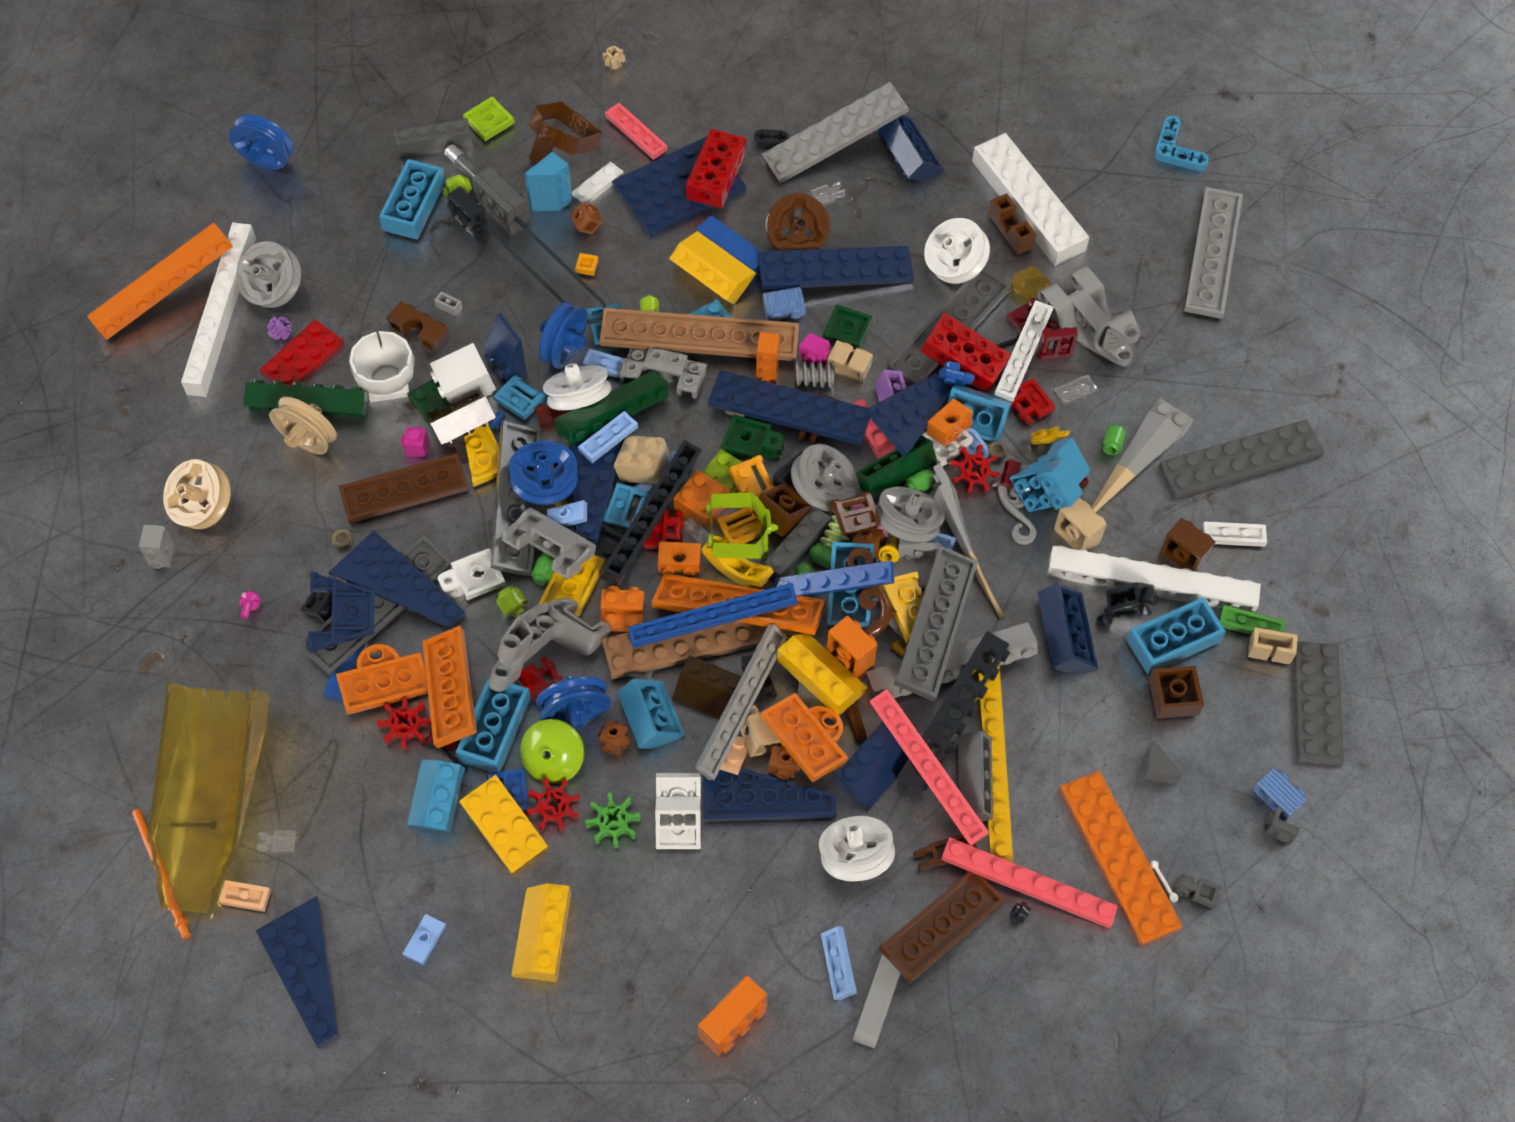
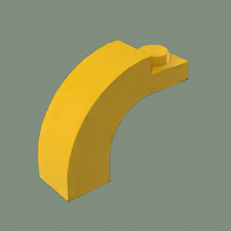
M713 535L714 543H730L727 538ZM708 542L701 549L705 557L718 571L740 586L751 588L755 586L763 587L774 573L770 566L756 564L747 559L713 557L712 547H708Z

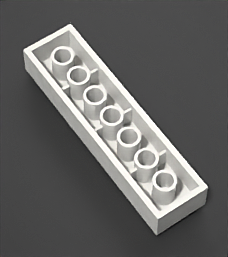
M1006 133L974 147L972 158L974 165L999 196L1006 193L1017 206L1016 216L1018 221L1021 223L1027 220L1036 233L1035 242L1054 266L1086 251L1089 241L1087 233Z

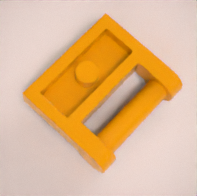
M761 455L728 469L739 493L752 492L759 497L760 493L776 487L773 486L764 467V460ZM753 466L756 467L766 488L764 491L761 490L751 469Z
M743 508L727 516L715 518L718 528L730 543L744 544L760 537L762 522L752 513V508ZM749 514L751 515V517H748V518H746V519H744V520H741V521H739V522H737V523H735V524H732V525H730V526H727V524H729V523H731V522H733V521H736V520H738V519H740V518H742V517H745V516H747V515H749Z

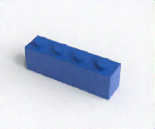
M712 215L696 228V232H700L753 270L756 274L751 281H754L760 275L757 255L758 252L762 251Z

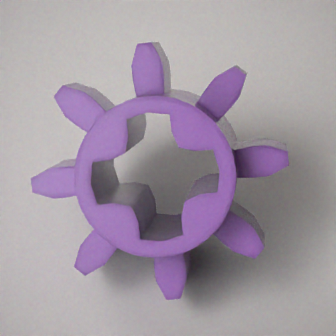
M273 316L266 326L269 336L275 340L280 338L286 340L292 331L290 321L283 316H280L278 319Z

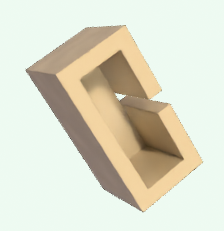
M836 341L827 358V363L830 364L831 369L835 364L836 373L863 383L872 366L873 354L864 349L856 348L855 350L853 346L846 342Z
M1255 627L1249 638L1248 657L1267 660L1268 657H1271L1273 662L1291 664L1296 655L1298 635Z

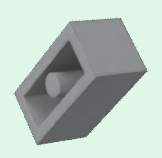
M440 292L434 300L437 308L454 316H457L463 308L460 300L443 292Z

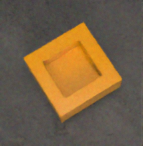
M579 253L575 272L594 276L599 261L598 256Z

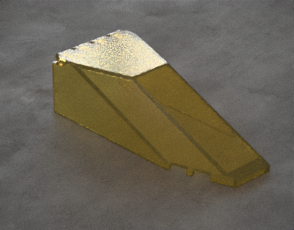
M167 681L147 838L151 844L153 854L152 865L155 866L158 883L156 885L161 909L209 912L239 847L269 719L270 693L251 688L248 701L247 692L229 691L228 699H226V690L208 689L206 697H204L205 689L188 688Z

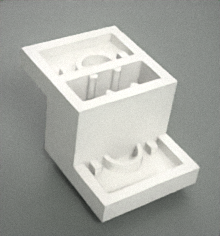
M656 773V849H701V773Z

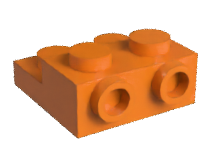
M609 586L607 589H602L600 622L604 621L612 627L609 635L628 633L629 626L643 623L644 591H640L638 587L620 590L617 586Z

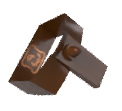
M562 101L538 105L527 123L537 133L529 159L537 164L549 155L554 147L573 156L597 150L602 131ZM556 118L582 138L580 139L556 130L544 120Z

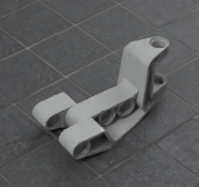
M1084 267L1069 275L1076 291L1068 296L1056 283L1037 292L1039 302L1054 307L1050 318L1059 325L1058 329L1077 327V342L1082 346L1121 366H1126L1131 362L1133 351L1130 344L1135 343L1140 334L1136 319L1131 310L1112 319L1106 304L1104 285L1090 268ZM1129 330L1136 334L1133 337L1127 336ZM1126 353L1129 357L1122 359L1118 354Z
M570 597L539 604L518 615L502 637L497 653L499 659L492 668L488 681L489 687L499 692L506 690L520 677L524 663L550 640L580 655H590L602 643V638H606L609 635L612 627L604 621L591 627L574 614L578 603Z

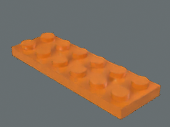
M461 626L422 641L433 744L437 748L477 733L464 629Z

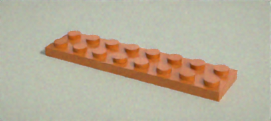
M664 573L651 603L652 608L685 612L763 591V589ZM796 595L797 605L735 622L764 627L775 624L782 630L815 635L826 606V600Z
M1096 771L1060 786L1059 790L1140 945L1143 946L1182 929L1183 926L1101 772Z

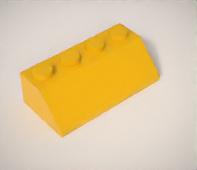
M698 231L681 241L669 258L733 305H735L756 274Z
M810 634L794 635L777 650V661L826 707L832 709L838 715H841L868 690L856 676Z
M546 883L526 889L512 977L557 982L571 900L570 886Z

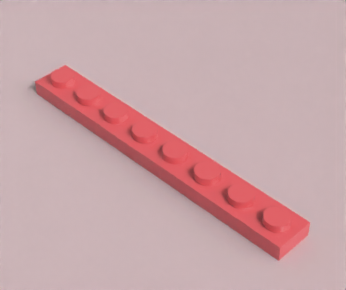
M888 689L871 699L869 702L969 845L972 846L987 836L989 832Z
M949 837L941 860L1106 928L1112 926L1117 905Z

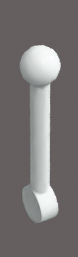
M1152 860L1150 862L1151 868L1155 869L1167 890L1169 901L1175 903L1178 900V895L1172 892L1158 867V862Z

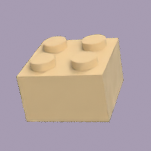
M628 435L614 463L619 480L621 482L657 484L670 455L664 438Z
M1078 498L1072 506L1059 510L1054 530L1075 550L1084 549L1090 552L1101 543L1107 523L1101 515L1096 514L1086 501Z

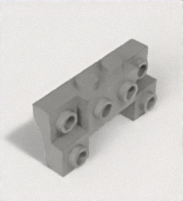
M649 347L648 351L631 348L627 359L625 358L619 376L620 381L624 382L625 377L635 380L641 377L643 373L645 375L654 370L669 383L677 384V394L681 395L682 391L691 392L692 398L696 399L707 372V364L688 360V355L680 352H670Z
M531 507L525 510L515 523L503 531L502 541L519 550L529 543L555 558L552 570L567 579L581 571L582 564L595 555V544Z

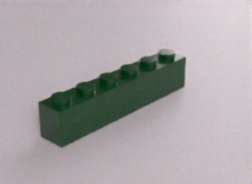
M653 370L610 391L606 397L596 403L574 409L555 418L557 435L572 446L594 435L623 411L632 416L668 398V381Z
M252 380V383H245L243 406L248 409L271 411L278 408L280 398L292 397L308 405L316 404L322 409L321 414L367 417L369 393L358 386L344 389V386L331 385V388H325L322 384H312L310 387L304 386V383L292 382V385H284V382L272 381V384H266L263 380Z

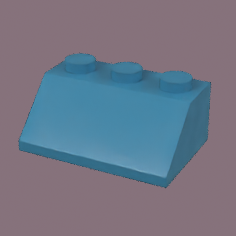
M551 152L525 173L530 210L560 211L573 200L569 165L554 152Z
M955 384L952 387L948 403L956 399L971 409L972 425L970 428L976 430L982 439L991 442L999 441L1012 402Z
M632 679L617 692L639 748L655 749L685 737L663 681Z
M439 760L421 761L407 825L451 833L465 771L462 765Z

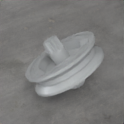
M263 241L252 245L244 252L237 266L236 280L239 291L246 300L262 307L277 308L286 304L296 294L300 285L301 266L298 258L289 248L274 242ZM280 262L281 266L276 270L274 266ZM268 284H272V291H268Z
M823 444L811 445L792 464L791 477L797 492L807 503L819 510L833 512L830 507L831 500L854 497L857 493L858 480L854 467L841 452L833 447Z
M888 488L881 493L879 504L876 506L881 522L880 526L888 533L906 541L929 542L934 540L939 535L940 526L945 520V512L935 499L912 488Z

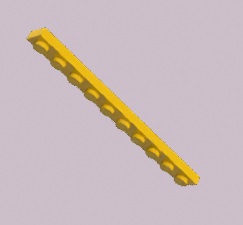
M999 671L995 680H989L986 685L989 689L984 698H979L981 731L989 735L992 740L993 820L987 821L990 854L1013 863ZM978 673L979 682L982 681L984 678V676L981 673Z

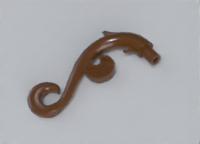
M856 548L848 555L847 563L849 567L855 566V559L861 557L865 560V565L872 564L873 556L866 548ZM880 586L868 587L859 595L860 606L865 610L869 611L876 607L877 602L870 600L872 596H876L880 602L881 612L878 620L876 621L874 618L872 624L863 630L867 635L870 634L873 637L881 634L888 626L892 617L897 613L896 610L891 611L889 599Z

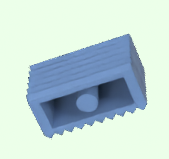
M800 287L763 293L762 303L767 321L780 322L786 318L798 319L805 315L806 306Z
M1275 767L1258 781L1253 788V791L1273 811L1277 807L1282 808L1279 817L1283 821H1286L1307 800L1304 791L1298 786L1294 787L1289 782L1288 776L1283 771H1278Z

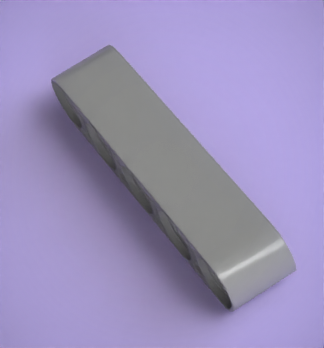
M883 954L853 1037L854 1042L873 1049L876 1047L901 974Z

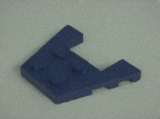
M311 571L310 592L333 593L331 632L308 631V652H315L374 634L375 591L351 583L347 584L336 580V578L319 575L318 572Z

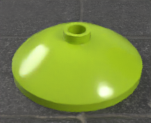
M544 719L533 724L525 732L520 745V756L525 769L532 777L540 782L544 778H548L549 784H560L564 779L567 781L580 770L584 760V745L579 733L567 722L559 719ZM545 751L550 752V758L545 756Z

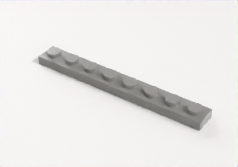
M775 624L768 625L695 766V769L708 780H715L777 659L778 648L787 639V636Z

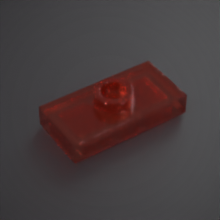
M548 405L535 408L540 428L555 425V418L572 411L555 410Z

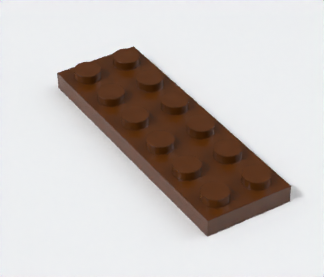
M458 453L339 486L349 524L469 490Z
M969 871L884 942L879 950L908 982L912 983L1003 905L1006 900L984 877Z

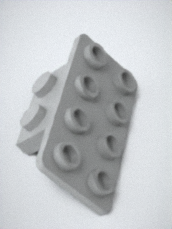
M900 539L898 547L899 559L894 563V577L918 572V585L921 589H925L936 551L941 544L911 542ZM876 558V563L882 562L879 558Z

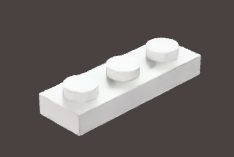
M610 161L573 190L572 199L578 204L581 202L590 204L612 186L613 180L624 176V172Z
M1204 522L1202 525L1203 533L1209 534L1216 541L1215 544L1265 547L1267 544L1266 525Z

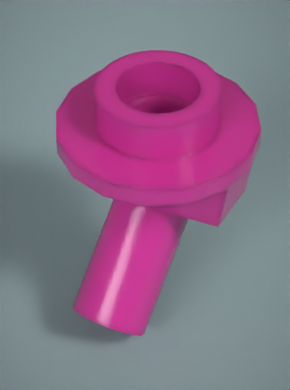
M246 591L240 596L239 605L242 607L240 617L248 619L250 611H254L260 606L261 599L256 592Z

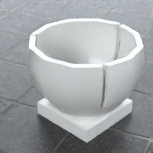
M379 331L382 347L377 332L362 337L352 348L349 361L350 369L357 384L368 391L370 403L408 397V383L413 378L415 357L407 340L394 332Z

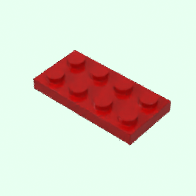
M314 319L261 367L259 371L261 375L271 382L281 381L284 382V385H292V382L302 383L343 346L344 341Z

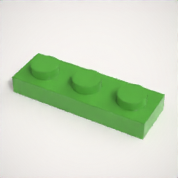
M1223 605L1219 619L1223 628L1248 635L1252 634L1255 627L1284 632L1286 621L1227 605Z

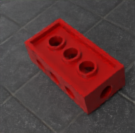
M710 129L686 184V198L688 200L723 208L746 154L745 137Z
M945 312L920 350L921 353L943 367L945 362L959 363L961 365L960 371L974 374L972 385L985 393L994 384L1011 356L1010 353Z

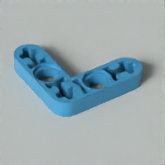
M1176 116L1166 117L1155 150V158L1161 162L1196 171L1205 170L1209 162L1208 155L1203 152L1176 146L1175 142L1181 121ZM1170 124H1174L1172 130L1169 129ZM1169 136L1172 140L1166 141L1163 137ZM1182 154L1186 156V159H1179L1177 155Z

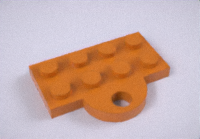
M385 644L368 646L358 656L357 669L336 674L347 715L402 701L403 696L410 699L428 694L426 670L421 653L399 658L398 653L392 647ZM374 652L382 654L381 658L376 660L372 659L370 655Z
M794 693L761 712L760 717L812 782L847 762V755L837 744L843 732V723L840 716L832 709L824 706H815L808 709L799 696ZM824 719H831L835 725H827Z

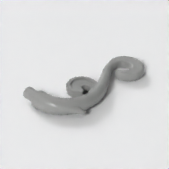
M1029 465L1021 466L1020 472L1029 469ZM1001 474L997 481L992 484V487L997 486L999 499L1007 511L1023 522L1030 530L1029 535H1021L1019 529L1023 525L1018 523L1012 529V539L1017 544L1028 545L1035 540L1037 535L1036 529L1032 522L1018 510L1025 505L1016 489L1010 494V497H1014L1016 500H1011L1007 494V487L1000 485Z

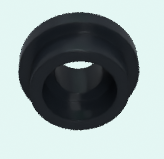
M1023 901L1020 904L1016 903L1010 913L1013 915L1012 921L1020 923L1025 921L1031 910L1026 902Z

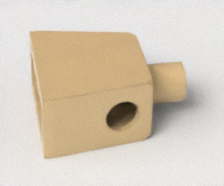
M756 705L752 706L740 729L750 757L771 753L773 746L783 747L760 717L761 713Z

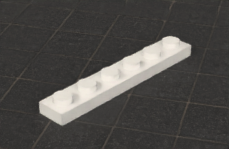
M1035 300L997 386L995 396L1011 402L1014 401L1039 344L1042 331L1046 328L1054 307Z

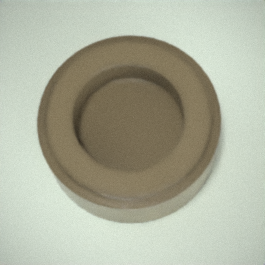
M1000 441L989 444L988 458L996 455L997 459L994 462L1003 461L1007 456V446Z
M346 529L335 531L332 535L334 547L338 550L349 549L353 544L351 532Z

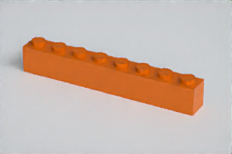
M213 222L87 315V317L103 337L108 340L233 246Z

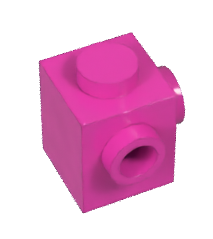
M811 333L799 345L801 359L809 364L813 362L817 366L819 362L823 365L831 352L828 340Z
M418 426L406 427L405 434L401 436V446L404 447L406 457L426 458L430 442L427 429Z

